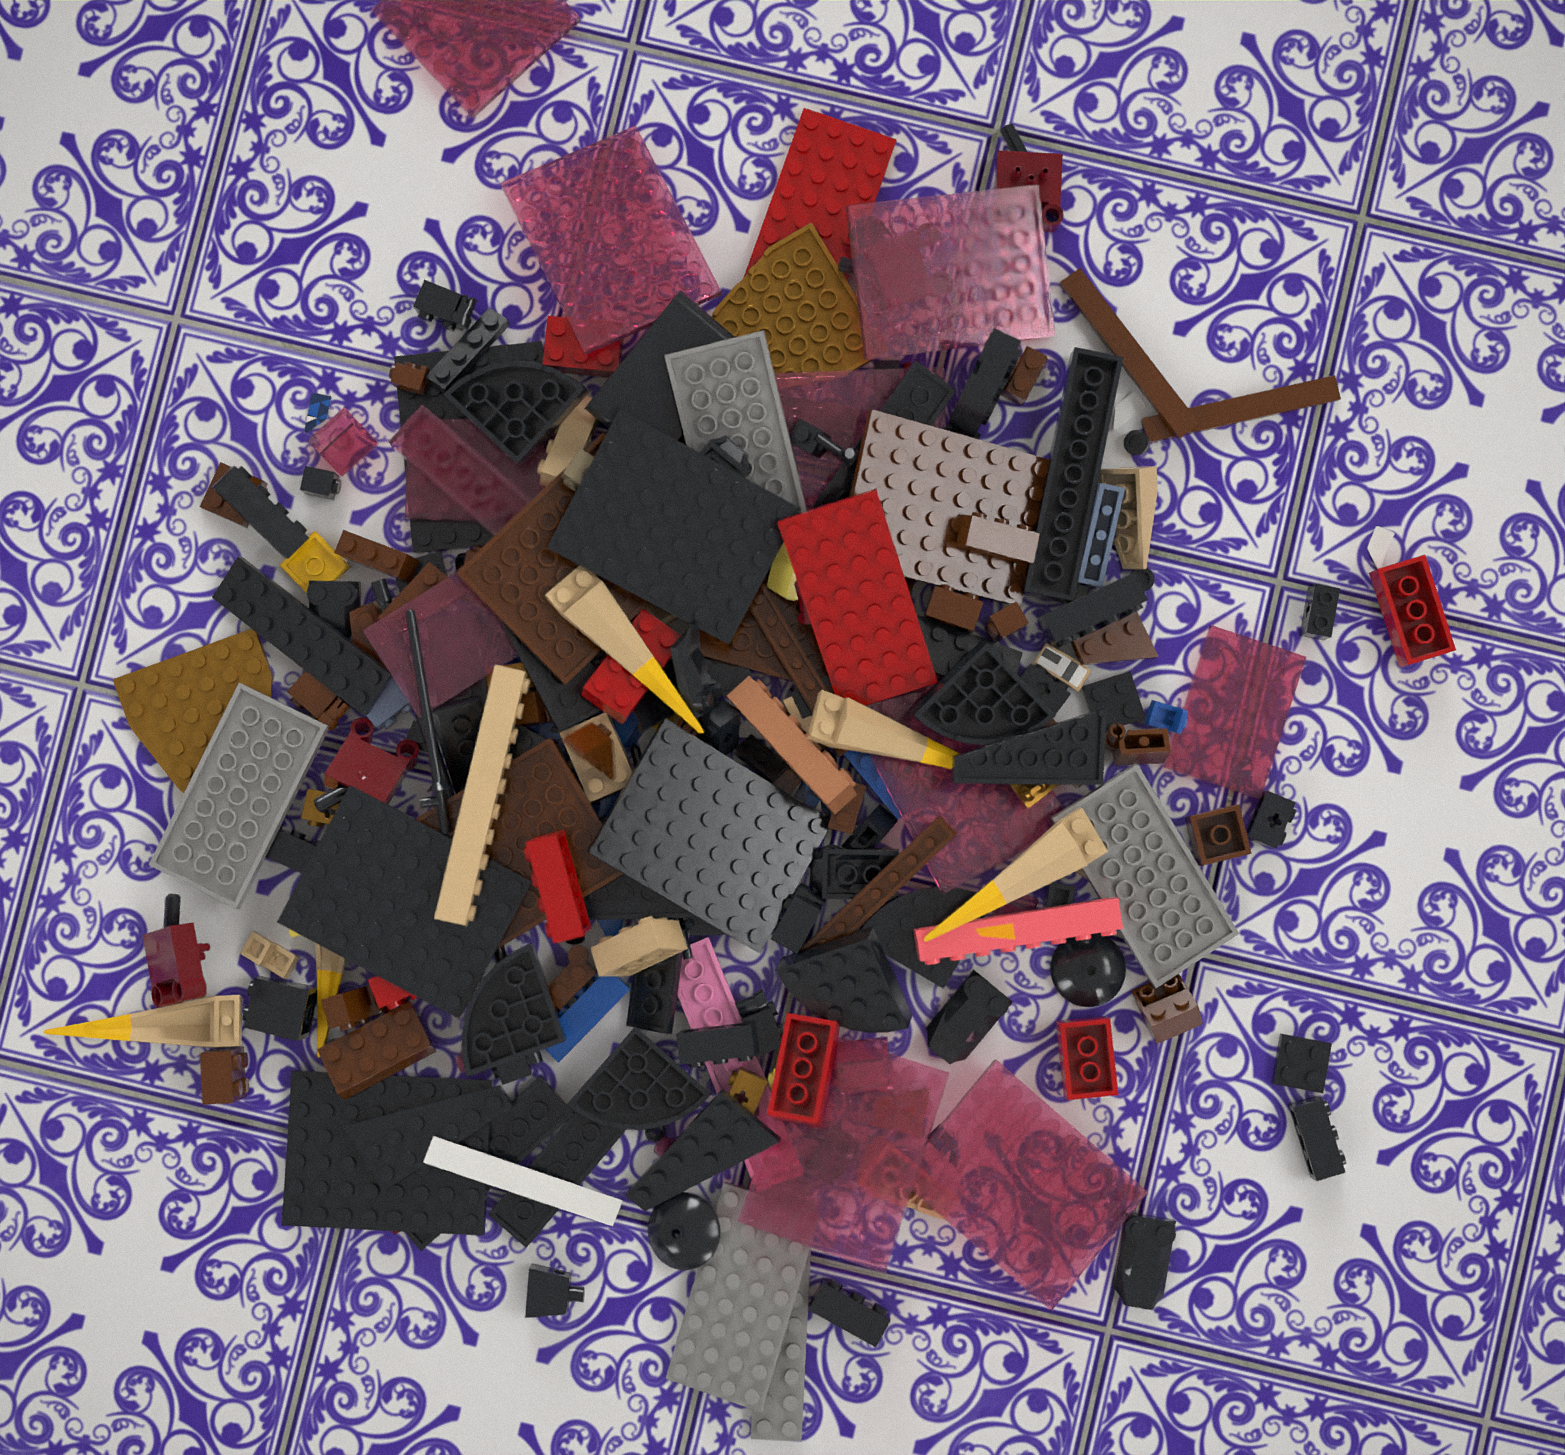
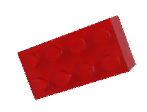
M1426 555L1382 567L1369 573L1399 668L1456 651Z
M642 609L632 622V626L662 670H664L672 659L670 648L681 635L645 609ZM608 654L583 687L581 696L623 725L649 688Z
M562 829L530 839L526 842L527 847H524V853L527 862L532 863L534 872L531 873V879L534 887H538L541 897L538 898V904L541 912H545L548 921L545 923L547 936L549 938L552 937L553 943L584 936L591 929V924L565 830Z
M787 1013L767 1111L769 1117L811 1126H822L840 1025L837 1021Z

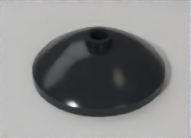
M1094 933L1091 934L1090 939L1076 940L1075 936L1066 938V943L1059 944L1051 958L1050 974L1054 987L1064 999L1077 1006L1096 1007L1107 1003L1118 994L1125 980L1126 964L1124 956L1115 942L1107 936ZM1088 966L1095 968V972L1092 975H1088L1086 972Z
M682 1192L656 1205L651 1212L648 1221L650 1246L658 1259L671 1268L677 1270L698 1268L712 1258L719 1245L720 1223L713 1207L704 1198L694 1193ZM675 1229L680 1231L679 1238L675 1236Z

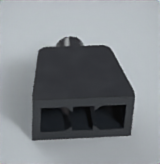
M532 1263L528 1273L525 1318L567 1314L569 1301L584 1302L585 1287L571 1286L570 1272Z

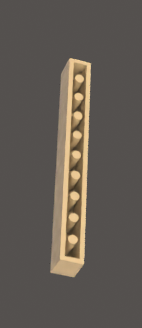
M499 665L494 666L434 919L468 925L469 921L474 920L477 906L473 905L475 895H480L483 881L479 880L481 870L486 869L489 855H485L487 844H492L495 830L491 829L493 819H498L501 805L497 804L498 795L504 793L506 779H503L505 769L510 768L512 754H509L511 743L515 744L517 740L518 729H515V723L517 718H522L524 704L520 702L522 694H527L530 679L526 678L527 674L525 671Z

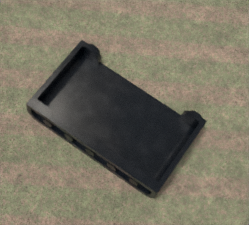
M679 290L584 409L608 429L619 409L678 441L683 434V429L664 355L735 338V336Z

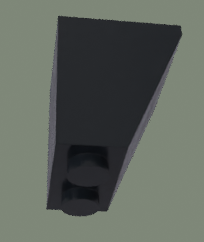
M264 976L254 977V981H251L248 987V996H250L249 1006H246L243 1012V1021H246L244 1028L294 1041L310 1037L317 1003V986Z

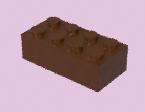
M410 1001L317 1049L337 1094L344 1100L437 1052L416 1008Z

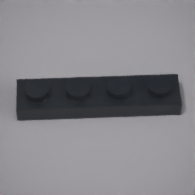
M488 308L425 376L427 382L445 393L463 377L510 326L509 320L493 309Z

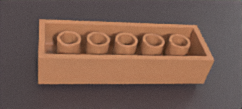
M748 676L727 697L735 708L741 711L744 718L835 815L857 795L853 788L856 784L843 768L839 771L837 770L839 766L826 750L821 753V746L817 742L807 739L809 732L804 735L805 731L802 729L801 723L792 714L789 717L787 716L789 712L775 696L771 699L773 695L760 679L754 681Z

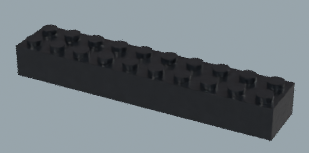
M1074 347L1070 354L1049 455L1048 472L1035 532L1040 533L1034 563H1028L1022 589V594L1064 604L1074 601L1124 357Z

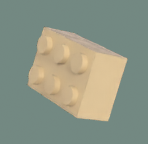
M602 713L560 732L563 739L566 735L591 722L597 726L602 723L612 732L609 737L614 740L617 777L614 780L609 779L604 775V772L601 773L594 766L590 765L564 743L589 801L593 804L621 792L633 772V767L613 721L606 713Z
M646 917L639 920V925L635 927L628 926L618 931L619 934L616 936L601 938L599 944L591 947L599 977H629L686 950L687 946L679 920H668L667 917L659 919Z

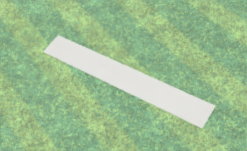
M433 1136L423 1162L613 1226L623 1201Z

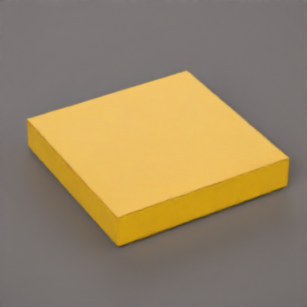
M316 531L309 536V539L289 559H285L279 565L306 593L309 581H337L351 568L341 556L334 553L335 550Z

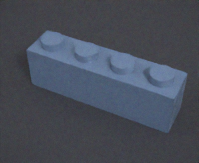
M1098 482L1078 578L1079 583L1103 587L1125 492L1123 487Z
M428 649L422 655L429 696H431L435 692L430 649ZM401 671L392 677L367 715L378 729L383 727L385 729L390 728L398 721L396 717L403 711L407 714L413 710Z

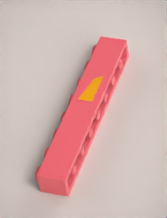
M1109 897L974 919L929 941H924L923 939L938 925L913 929L918 960L925 961V965L940 963V958L950 957V961L965 959V954L975 953L976 957L987 956L991 954L990 950L1000 949L1001 953L1016 951L1015 946L1025 945L1026 949L1041 947V942L1051 941V944L1066 943V938L1075 936L1076 940L1090 939L1091 934L1100 932L1101 936H1111L1117 934L1116 930L1123 929L1119 899Z

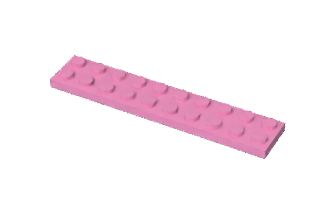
M707 937L690 944L693 958L683 960L682 956L677 994L690 1028L743 1023L710 938ZM756 1055L753 1056V1060L738 1062V1058L728 1059V1063L714 1065L713 1061L704 1062L717 1094L722 1089L729 1093L732 1086L727 1085L733 1070L738 1072L740 1066L765 1077ZM768 1083L753 1115L780 1136L781 1140L779 1143L744 1160L756 1192L804 1173L784 1121L767 1115L771 1096V1089ZM742 1090L740 1094L735 1093L738 1102L741 1103L743 1099L748 1100L745 1097V1091Z

